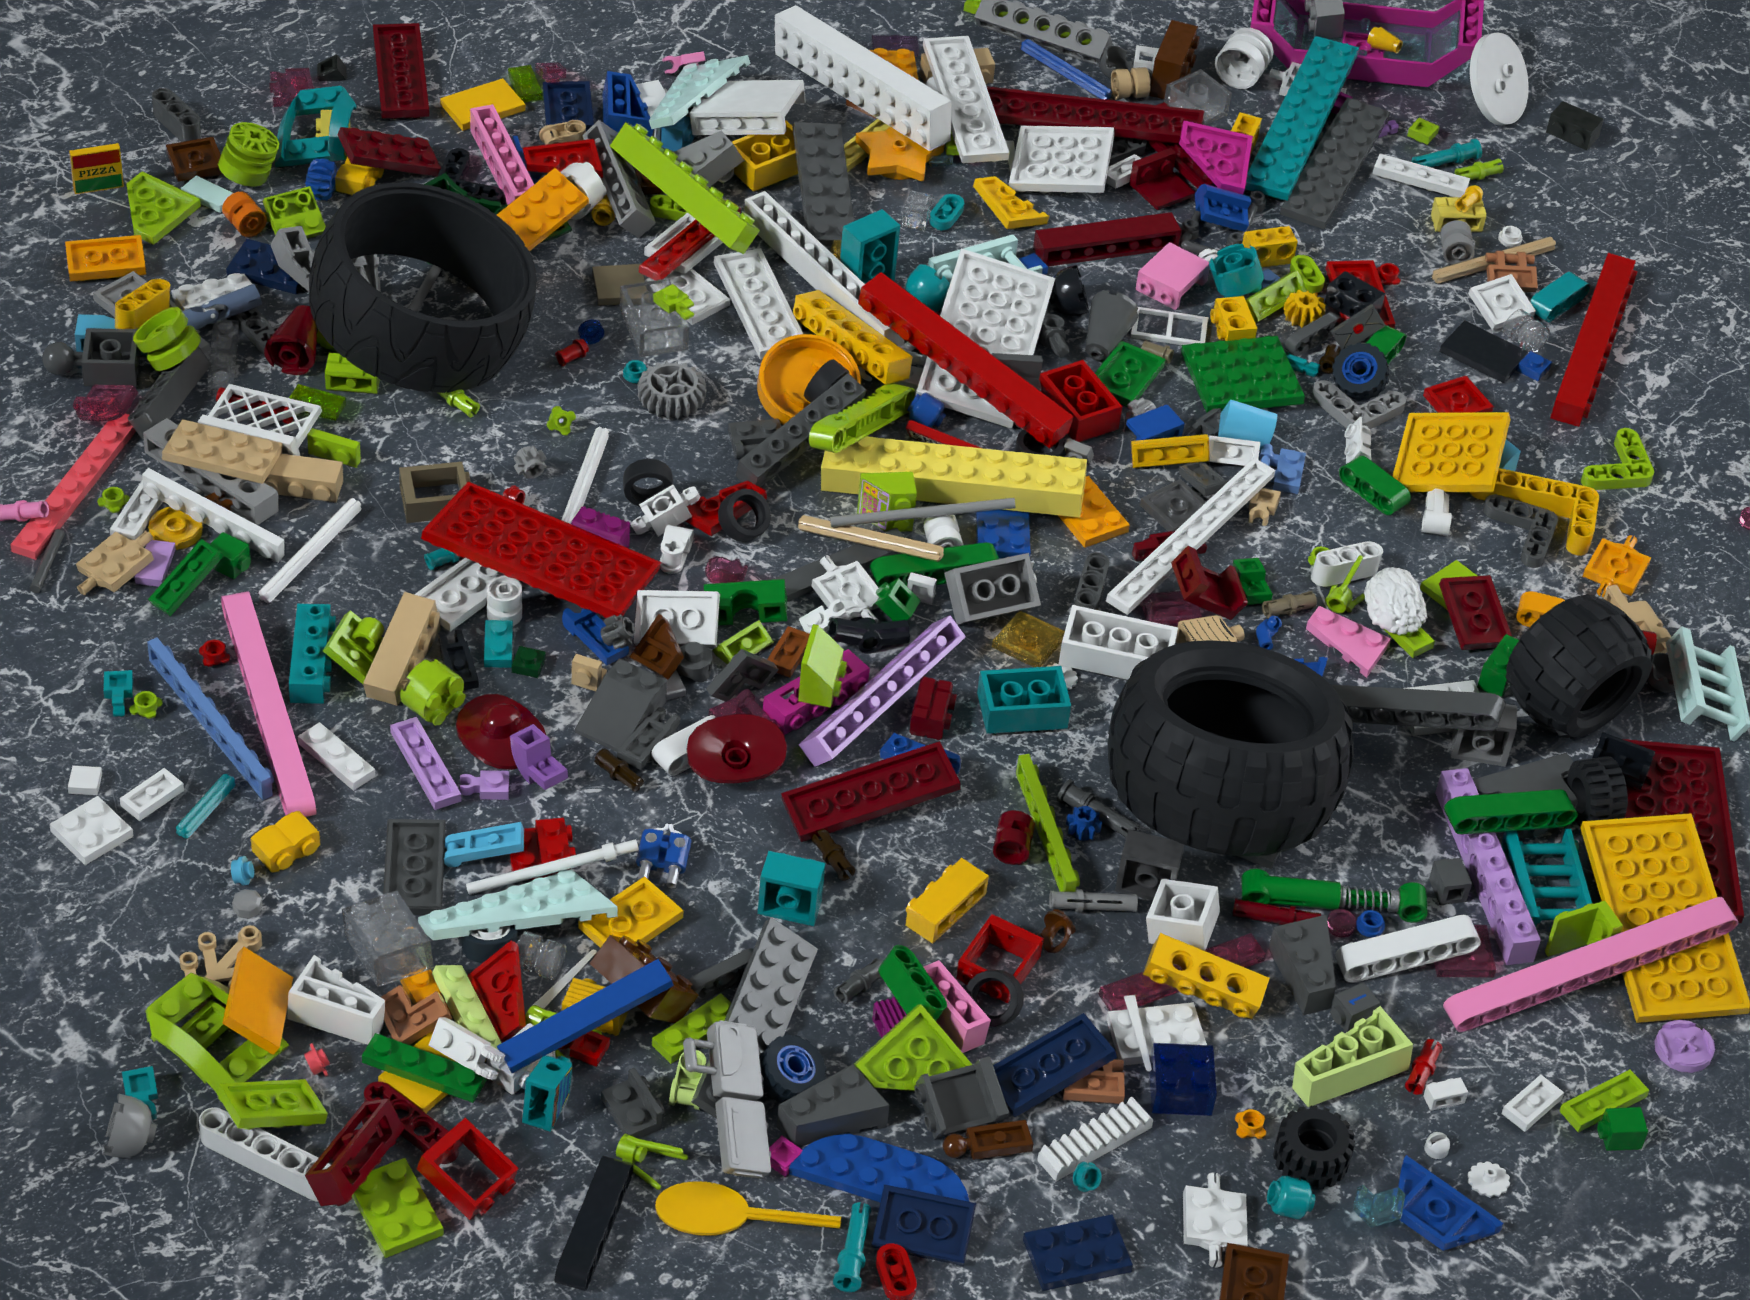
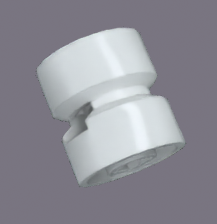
M955 515L926 518L923 527L928 540L927 543L939 545L943 548L963 546Z
M500 576L491 580L487 585L488 620H513V626H515L522 619V585L515 578Z

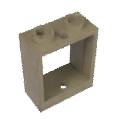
M463 462L399 468L400 491L406 523L432 521L455 496L416 498L414 488L458 484L460 491L468 481L471 482L469 472H464Z

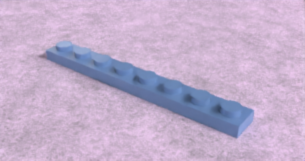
M158 637L147 641L149 661L259 797L262 800L272 797L274 777L269 768H264L260 764L255 751L249 750L241 734L233 731L227 717L224 714L220 715L216 710L213 700L202 693L197 680H192L189 677L184 664L178 663L175 660L170 647L164 646Z

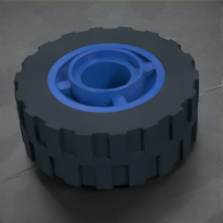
M1369 343L1351 344L1346 349H1342L1340 354L1334 359L1335 363L1332 369L1336 386L1350 399L1361 401L1377 397L1381 391H1384L1386 384L1389 382L1388 376L1390 371L1385 355L1382 351H1379L1378 347L1371 346ZM1366 369V372L1364 374H1356L1358 370Z
M787 1034L783 1037L775 1038L759 1055L761 1075L764 1078L762 1082L763 1089H765L767 1095L775 1098L779 1103L787 1101L826 1079L825 1072L827 1070L823 1062V1056L820 1055L816 1046L814 1047L810 1044V1041L804 1040L797 1035L791 1036Z

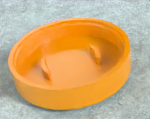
M812 334L790 336L774 344L763 357L757 379L758 396L768 414L774 419H779L780 424L784 425L810 404L804 397L805 389L815 373L826 362L832 359L836 360L861 384L858 366L851 354L831 339Z

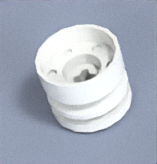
M1240 28L1236 30L1216 56L1215 68L1217 74L1222 81L1237 89H1247L1254 86L1273 59L1272 43L1259 30L1253 28Z

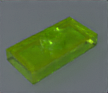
M531 65L508 68V76L513 88L523 102L543 100V92Z

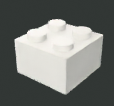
M1161 879L1146 917L1149 943L1154 944L1159 934L1162 933L1205 951L1220 913L1218 886Z

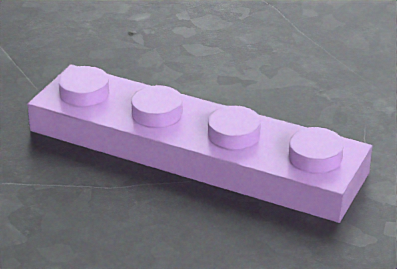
M414 717L390 725L393 738L434 810L461 802V793L418 718Z

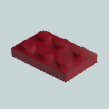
M1491 575L1441 579L1439 586L1461 650L1496 648L1506 634L1512 637Z

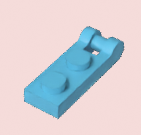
M521 822L448 835L445 838L447 852L444 854V863L448 867H458L462 862L522 852L524 851V827Z

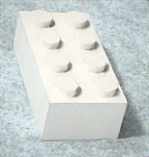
M1072 605L1062 640L1058 665L1128 680L1132 670L1138 663L1166 647L1175 645L1178 628Z

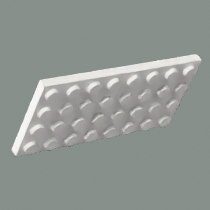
M961 248L940 316L990 354L1033 355L1055 278ZM927 356L915 397L917 394L922 395L927 392L942 401L945 408L1012 428L1014 421L999 412L985 399L980 398L973 390L960 383L957 378L939 367L936 362Z

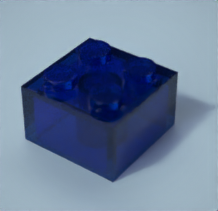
M1153 1043L1150 1057L1152 1070L1149 1071L1152 1113L1212 1116L1217 1096L1213 1045Z

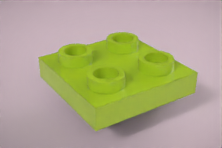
M350 610L343 616L323 652L363 684L383 640V624L372 617L360 619Z

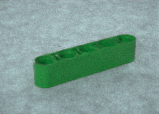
M977 543L944 548L943 558L938 562L907 554L878 557L871 563L870 570L878 588L885 582L890 584L898 578L907 586L910 573L937 579L936 585L947 584L944 574L947 571L998 560L999 557L993 544Z
M1561 789L1459 796L1449 800L1444 806V811L1455 833L1461 835L1565 827L1573 823L1578 816L1566 791Z

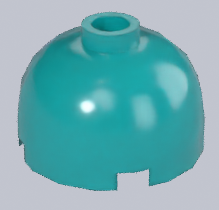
M920 264L908 277L906 291L935 313L939 312L943 308L950 283L944 276L941 280L934 274L937 271L934 268Z

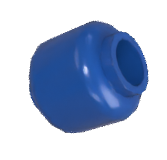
M927 392L922 395L917 394L907 409L910 412V421L913 420L930 428L933 425L938 428L946 416L942 413L944 403Z

